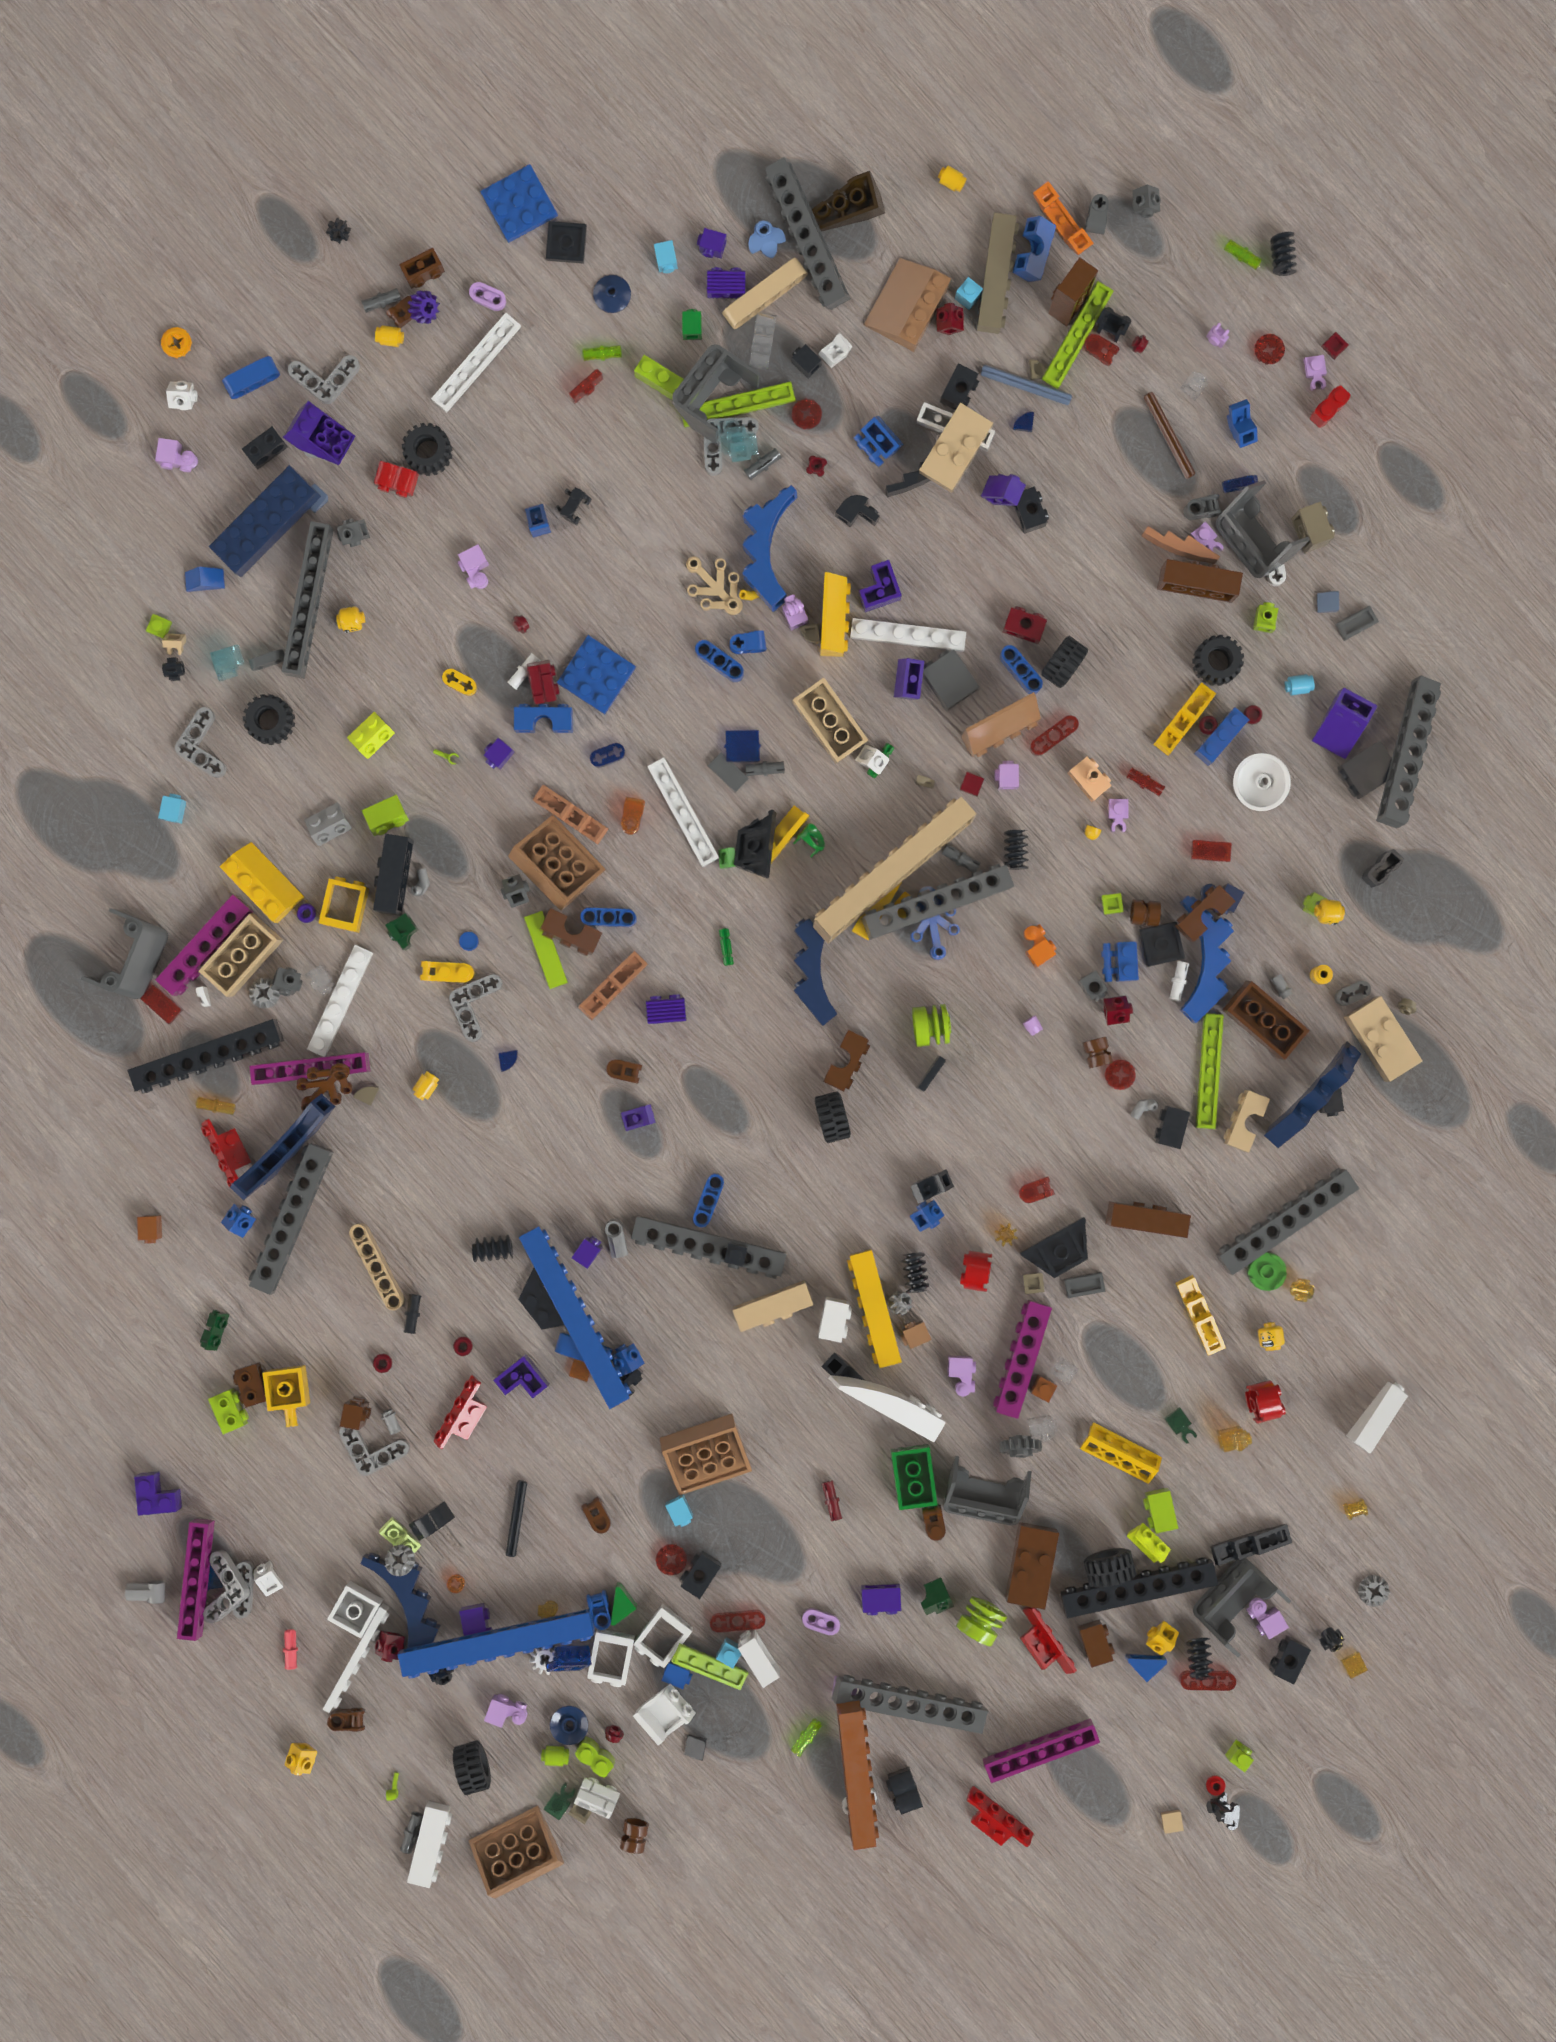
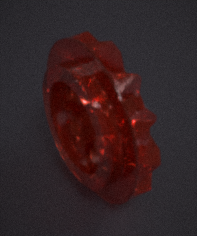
M1266 334L1257 340L1254 346V355L1258 358L1259 362H1263L1265 365H1274L1284 356L1285 345L1280 337L1274 334ZM1267 345H1269V348H1275L1271 352L1272 355L1269 352H1263Z
M805 398L793 406L792 420L799 428L812 429L820 423L822 411L820 405L814 400ZM810 407V414H812V416H807V418L803 420L804 413H802L801 411H806Z
M1126 1060L1113 1061V1063L1107 1066L1105 1071V1079L1108 1085L1116 1090L1129 1088L1133 1085L1136 1078L1135 1068ZM1122 1066L1123 1073L1128 1075V1077H1122L1120 1081L1119 1077L1113 1075V1073L1119 1072Z
M667 1544L660 1548L656 1555L657 1567L666 1575H677L686 1566L687 1556L683 1548L676 1544ZM667 1555H676V1564L671 1562L665 1565L668 1561Z

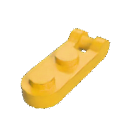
M421 961V967H423L422 975H420L421 981L466 983L474 978V969L469 964ZM430 968H436L435 975H430Z

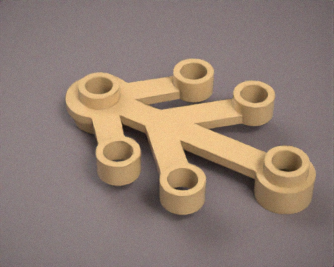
M698 557L688 558L686 562L687 570L691 573H697L709 585V587L689 585L687 588L688 595L691 597H696L697 595L719 596L723 601L711 602L708 598L702 599L700 603L701 608L704 611L725 609L729 615L739 614L743 608L741 599L737 597V585L740 580L739 574L731 572L728 575V581L731 583L729 596L724 591L726 561L723 558L715 561L717 581L701 567V561ZM696 561L697 566L692 567L690 563ZM723 562L724 566L720 568L717 566V563ZM732 575L737 576V580L731 581L730 577ZM691 588L697 590L695 594L689 592ZM706 601L710 603V606L707 608L703 607V603ZM731 602L737 604L735 608H731L729 605Z

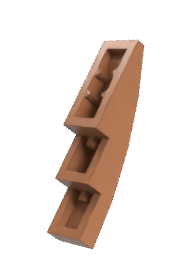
M1148 526L1141 536L1162 549L1195 561L1215 564L1220 558L1219 555L1189 535L1183 541L1169 530L1165 536H1162Z
M542 785L533 798L535 803L597 845L608 831L606 826L545 785Z
M634 951L578 1008L592 1021L648 964Z

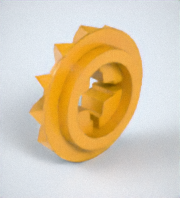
M173 327L163 334L161 346L169 357L178 359L182 356L185 357L188 351H191L192 341L186 330ZM173 337L178 341H181L180 349L176 346H172L175 344Z

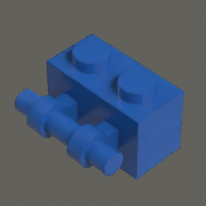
M880 416L873 417L861 429L866 436L865 438L859 433L853 438L858 443L857 446L860 450L863 449L869 456L868 459L878 467L884 463L880 455L888 459L904 445ZM869 442H871L875 446V448L877 449L876 451H874L870 447V445L868 444Z
M1117 942L1114 944L1115 951H1111L1110 943H1104L1101 957L1104 959L1102 974H1104L1105 982H1112V974H1116V982L1139 980L1137 942ZM1111 957H1115V968H1112Z

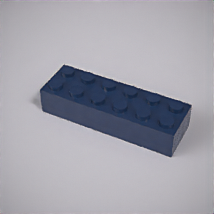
M289 465L208 547L236 575L242 577L317 502L321 495L296 469Z

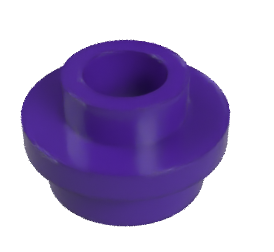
M302 904L297 909V917L301 922L310 923L316 917V910L310 904ZM305 910L310 911V915L308 917L304 916Z

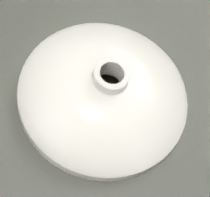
M1258 753L1245 758L1239 764L1234 774L1233 786L1236 796L1246 807L1256 811H1267L1276 808L1286 799L1291 786V778L1286 765L1279 758L1267 753ZM1264 778L1268 779L1267 785L1263 783Z

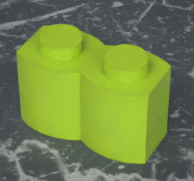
M585 1736L577 1746L575 1751L577 1759L585 1765H590L593 1772L598 1776L605 1778L614 1767L615 1758L609 1751L600 1748L594 1739Z

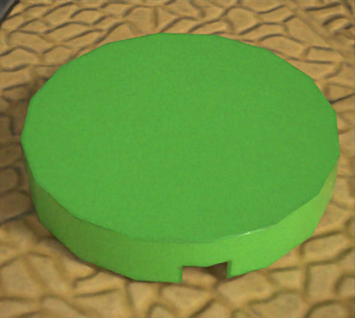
M1265 1253L1248 1265L1249 1280L1260 1290H1276L1283 1285L1286 1279V1265L1279 1256L1273 1253Z

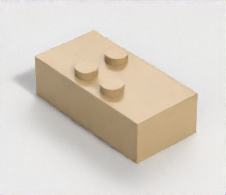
M960 403L920 468L919 473L952 493L993 427V422Z
M822 678L792 700L795 708L835 764L868 741L825 678Z
M249 914L203 965L199 972L226 997H233L280 945L283 939L256 914Z
M1382 996L1374 997L1343 1017L1384 1082H1391L1422 1062L1421 1057Z
M803 1280L736 1305L732 1311L740 1332H743L761 1324L764 1327L774 1324V1320L780 1317L782 1320L788 1319L793 1316L794 1312L812 1306L813 1300L806 1281Z

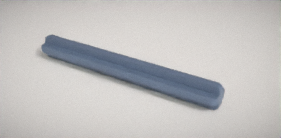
M984 365L981 370V376L1065 405L1070 404L1072 395L988 365Z

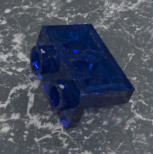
M589 1646L555 1647V1657L553 1661L546 1664V1671H580L591 1666Z

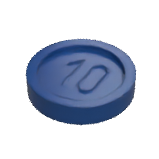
M465 932L460 936L459 944L464 950L472 951L477 948L479 939L475 933Z

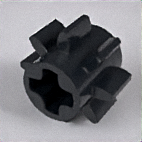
M337 217L335 222L329 221V228L326 234H329L331 241L340 244L343 239L345 241L348 240L351 228L347 226L346 220H339Z
M176 657L167 658V663L162 664L164 677H169L171 681H180V676L185 675L183 661H178Z
M1332 1627L1322 1631V1638L1319 1639L1324 1650L1329 1649L1331 1652L1340 1650L1343 1647L1342 1641L1345 1640L1339 1629L1335 1631Z
M439 1669V1672L429 1674V1677L436 1685H445L451 1681L453 1677L451 1673L454 1672V1669Z

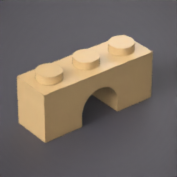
M1249 1090L1241 1093L1237 1102L1239 1107L1237 1111L1234 1110L1230 1119L1232 1125L1230 1129L1227 1128L1223 1137L1225 1139L1224 1144L1249 1153L1256 1134L1249 1132L1245 1128V1120L1251 1114L1263 1117L1270 1099Z

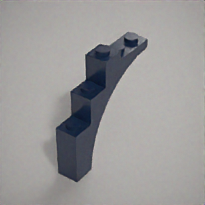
M803 918L795 925L796 929L794 932L808 949L805 951L803 948L796 953L794 962L808 979L805 981L802 978L794 985L796 987L794 992L821 1026H824L837 1015L826 995L821 977V954L825 940L813 928L814 923L810 919L805 920Z
M1348 1041L1342 1045L1336 1056L1315 1082L1285 1113L1269 1126L1264 1136L1271 1143L1279 1148L1307 1126L1313 1114L1329 1102L1333 1093L1350 1079L1355 1071L1353 1068L1361 1056L1357 1048Z
M320 1094L310 1102L285 1134L251 1168L233 1182L230 1188L244 1201L262 1185L267 1184L278 1174L283 1165L298 1153L303 1144L317 1133L336 1106L323 1094Z
M366 1553L360 1564L383 1578L394 1590L403 1606L408 1626L407 1648L434 1643L441 1625L437 1624L435 1619L423 1618L432 1596L428 1595V1592L423 1589H414L423 1567H420L419 1563L415 1561L409 1573L403 1576H394L389 1573L385 1567V1560L380 1559L378 1554Z

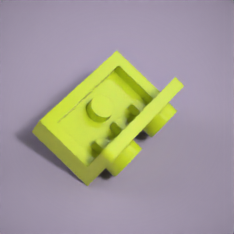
M373 712L347 739L360 753L369 759L395 732Z
M1144 1523L1130 1530L1127 1534V1537L1153 1563L1157 1561L1160 1563L1164 1562L1171 1550Z

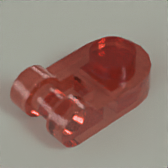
M1097 334L1089 335L1084 343L1085 351L1106 366L1111 365L1113 356L1117 355L1120 350L1118 346ZM1103 347L1108 350L1106 354L1101 352Z
M1049 1176L1023 1185L1019 1189L1020 1199L1025 1203H1033L1055 1195L1054 1190L1051 1189L1049 1184ZM1040 1185H1042L1044 1190L1042 1193H1039L1037 1189Z

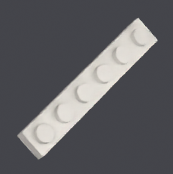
M505 313L431 398L432 401L447 413L516 334L521 325Z
M853 618L850 638L943 650L954 649L955 651L964 652L966 632Z
M665 758L647 766L701 866L705 867L719 859Z
M354 945L307 1050L326 1057L373 952Z
M382 1603L337 1682L323 1708L326 1712L330 1713L333 1708L337 1709L342 1700L339 1696L342 1691L346 1692L351 1684L349 1678L352 1674L356 1675L361 1666L358 1662L361 1657L365 1658L370 1650L368 1644L371 1640L375 1641L380 1632L377 1628L380 1623L384 1624L389 1616V1613H387L389 1606Z

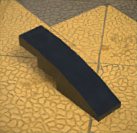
M920 462L919 470L924 462ZM919 470L905 473L902 477L903 482L886 486V496L888 498L908 492L931 480L920 474Z
M1283 1524L1242 1535L1212 1545L1210 1548L1215 1565L1220 1566L1233 1560H1242L1255 1554L1267 1553L1291 1544L1292 1539L1288 1525Z

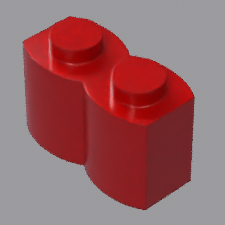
M1341 385L1337 386L1315 408L1310 416V420L1319 428L1325 426L1348 402L1351 394Z
M380 461L374 484L382 492L388 493L390 490L395 491L396 495L402 498L412 497L419 474L414 470Z

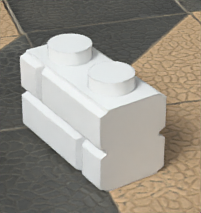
M584 1778L573 1804L609 1819L620 1793L613 1786L606 1785L605 1787L599 1784V1781L595 1778Z

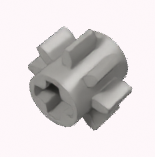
M896 1291L888 1298L889 1309L895 1314L900 1312L903 1316L912 1308L911 1297L905 1292L900 1294L899 1291Z

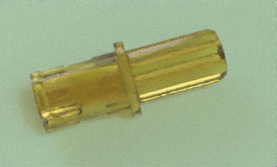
M199 1096L196 1101L197 1109L209 1110L213 1113L220 1112L233 1115L236 1110L235 1104L219 1101L217 1098L213 1100Z

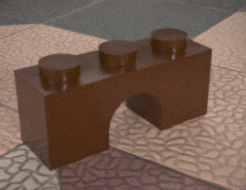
M1212 885L1204 893L1206 897L1203 900H1196L1190 906L1192 910L1188 914L1184 912L1176 920L1178 924L1175 927L1190 943L1195 942L1208 929L1201 919L1205 909H1210L1220 916L1236 902L1220 885L1215 888Z
M550 908L539 930L543 932L542 936L550 940L556 938L560 940L559 944L570 948V946L575 947L577 952L584 956L592 955L602 932L585 925L581 933L571 935L564 927L568 916Z
M848 1030L840 1048L849 1053L850 1062L844 1068H838L831 1064L823 1082L843 1092L845 1089L849 1090L854 1079H851L854 1071L858 1072L862 1064L859 1060L862 1054L866 1055L870 1048V1045L867 1044L869 1040Z

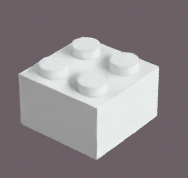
M825 1297L818 1338L840 1343L842 1338L846 1339L848 1325H845L846 1319L850 1320L852 1312L848 1301Z
M349 1581L327 1620L362 1638L384 1599Z

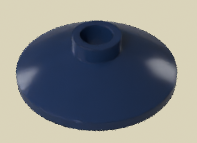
M607 275L596 283L593 290L594 301L604 312H620L628 306L631 300L630 286L620 276ZM614 289L615 293L609 294L608 291Z
M561 1707L551 1718V1734L561 1744H577L584 1739L588 1732L589 1723L587 1716L578 1707ZM572 1721L573 1726H568L566 1722Z

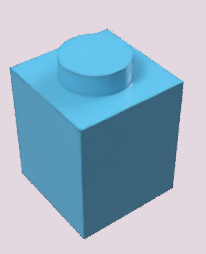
M673 241L654 244L659 273H671L678 269Z
M968 277L956 291L955 300L970 311L981 297L983 288Z
M170 793L169 797L163 796L158 818L182 824L186 801L176 794Z
M684 1494L666 1502L665 1507L675 1527L678 1525L683 1527L691 1523L690 1519L693 1518V1513Z
M726 1637L717 1652L716 1659L733 1669L741 1656L738 1643Z

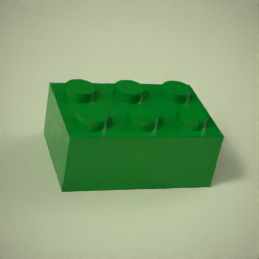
M929 1444L890 1449L899 1510L938 1505Z

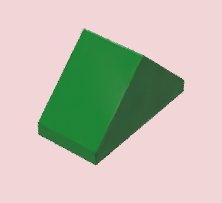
M618 1582L611 1625L613 1626L637 1609V1603L625 1587Z

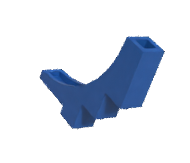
M792 485L788 488H783L774 500L767 501L763 509L756 504L747 508L743 515L744 523L754 533V535H749L742 544L745 553L754 562L744 568V572H742L743 578L772 612L785 603L784 599L787 597L772 570L770 547L779 519L785 510L798 498L797 491Z
M1186 896L1180 903L1189 913L1192 910L1190 906L1197 899L1193 896L1191 898ZM1207 910L1203 911L1201 915L1202 922L1208 929L1199 937L1202 952L1200 974L1190 998L1180 1009L1193 1024L1197 1023L1229 991L1226 988L1227 984L1221 978L1217 979L1216 976L1231 962L1228 958L1230 954L1225 949H1219L1218 947L1234 932L1231 928L1233 925L1226 918L1222 919L1220 917L1213 921V915Z

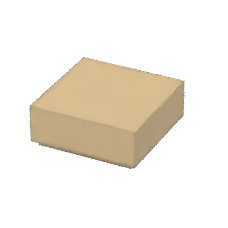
M1180 1809L1161 1812L1165 1834L1184 1831Z

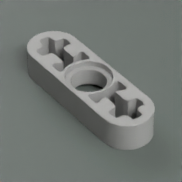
M243 1560L236 1566L242 1577L243 1571H240V1568L246 1565V1569H249L245 1574V1579L249 1578V1580H245L250 1589L248 1600L244 1601V1607L247 1610L241 1613V1610L238 1609L242 1603L233 1610L234 1615L238 1618H245L252 1611L254 1565L248 1560Z

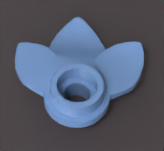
M759 221L754 227V234L749 238V250L751 254L761 250L765 256L774 258L777 253V244L785 242L786 238L780 228L772 227L768 221ZM764 228L767 232L762 234L760 230Z

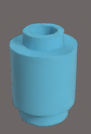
M1312 675L1291 676L1285 681L1286 693L1289 692L1290 696L1310 693L1315 688Z

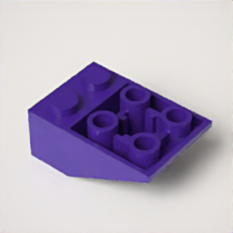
M309 401L298 410L283 436L285 440L299 450L337 465L341 463L356 437Z
M1342 688L1334 698L1312 742L1346 759L1369 723L1377 705L1346 688Z

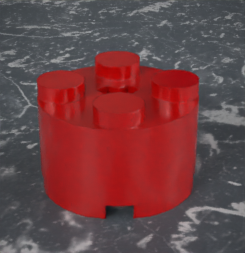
M970 1250L968 1254H964L963 1265L966 1266V1271L961 1274L960 1285H964V1289L987 1292L988 1288H984V1284L989 1283L992 1262H988V1257L992 1258V1254Z
M1271 1380L1246 1386V1389H1249V1391L1245 1392L1246 1403L1249 1412H1254L1255 1417L1253 1420L1255 1423L1259 1424L1278 1419L1286 1414L1285 1407L1279 1397L1281 1396V1389L1278 1384L1274 1385Z

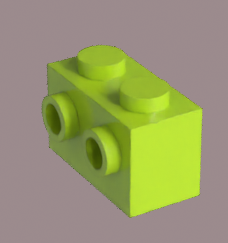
M397 794L361 810L374 836L383 835L388 830L394 827H401L405 822L409 821Z
M234 1388L208 1399L223 1435L248 1424V1413L245 1409H242L238 1395L239 1392L235 1391Z
M1162 1488L1144 1492L1146 1497L1143 1498L1144 1508L1149 1511L1150 1517H1147L1149 1529H1153L1156 1534L1179 1529L1170 1490Z

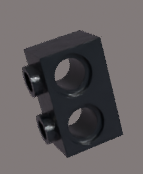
M271 426L244 446L242 450L258 470L287 449L288 446L273 426Z

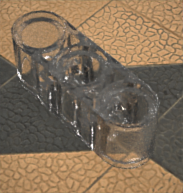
M757 312L749 366L752 368L765 370L769 368L776 315Z

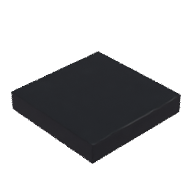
M549 221L546 261L584 264L587 224Z
M1177 921L1139 930L1147 967L1185 959L1180 933L1175 927Z
M938 1056L916 1088L924 1092L942 1068L946 1059Z

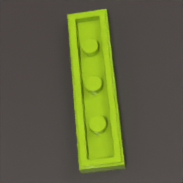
M543 911L524 917L549 989L567 984L568 981L553 939L550 940L542 936L543 932L539 931L545 920Z
M679 1643L671 1660L676 1665L738 1690H741L748 1675V1671L737 1666H734L732 1669L715 1657Z

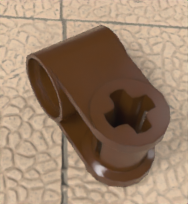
M335 1709L328 1717L327 1725L332 1731L365 1730V1725H363L365 1709ZM338 1716L342 1722L335 1723L332 1717Z

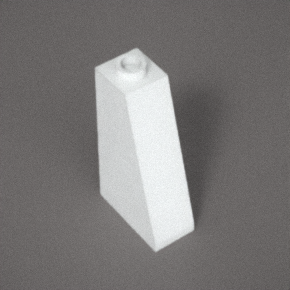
M1387 1382L1346 1437L1366 1452L1371 1453L1408 1397L1403 1392L1405 1389L1397 1382L1394 1384Z

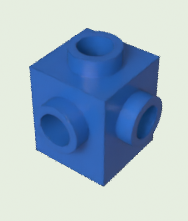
M932 1200L929 1203L924 1201L917 1205L916 1208L918 1210L911 1214L910 1218L921 1232L929 1227L933 1229L940 1224L939 1220L945 1215L936 1201Z
M233 1204L221 1223L228 1231L243 1238L253 1226L256 1218L251 1214L252 1210L247 1206L242 1205L240 1207Z
M634 1343L629 1346L623 1344L615 1349L616 1353L612 1355L614 1366H618L623 1376L645 1364Z

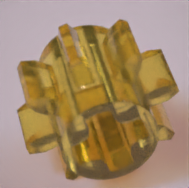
M1010 1223L1007 1224V1227L999 1224L1001 1229L999 1231L994 1230L998 1234L995 1241L1002 1240L1001 1246L1003 1247L1005 1242L1012 1246L1011 1241L1018 1239V1237L1014 1236V1232L1017 1229L1011 1230ZM1006 1230H1008V1233L1011 1234V1236L1006 1237V1239L1004 1240V1237L1001 1235V1233L1006 1232Z
M1297 1278V1282L1294 1281L1291 1284L1290 1294L1295 1296V1301L1307 1302V1299H1311L1314 1295V1286L1310 1284L1308 1279Z

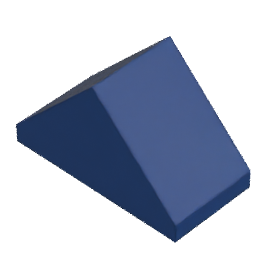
M543 504L525 509L533 538L551 533Z
M197 567L185 572L187 592L225 589L223 569Z
M1126 1654L1125 1656L1128 1663L1146 1682L1167 1665V1659L1163 1655Z

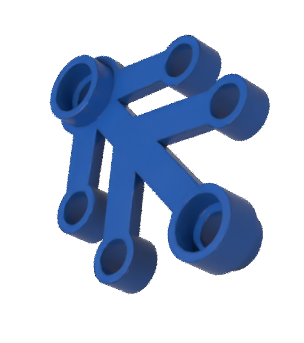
M925 886L920 889L919 893L928 889L930 892H933L935 889L931 886ZM934 896V904L941 905V900ZM918 902L915 908L921 912L924 906ZM956 909L953 910L951 915L947 912L944 914L947 917H952L956 914ZM940 915L922 921L916 931L910 935L913 942L921 941L923 933L929 925L933 947L930 949V956L934 960L943 959L946 955V949L940 942L937 924L946 929L951 936H955L960 932L957 924L949 923ZM952 926L956 927V933L951 932ZM914 933L919 934L920 938L918 940L914 939ZM937 948L942 951L940 956L935 952Z

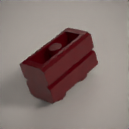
M550 660L528 663L527 670L534 704L556 701V695H559L560 692L558 683L553 681V676H556L554 664L550 665Z

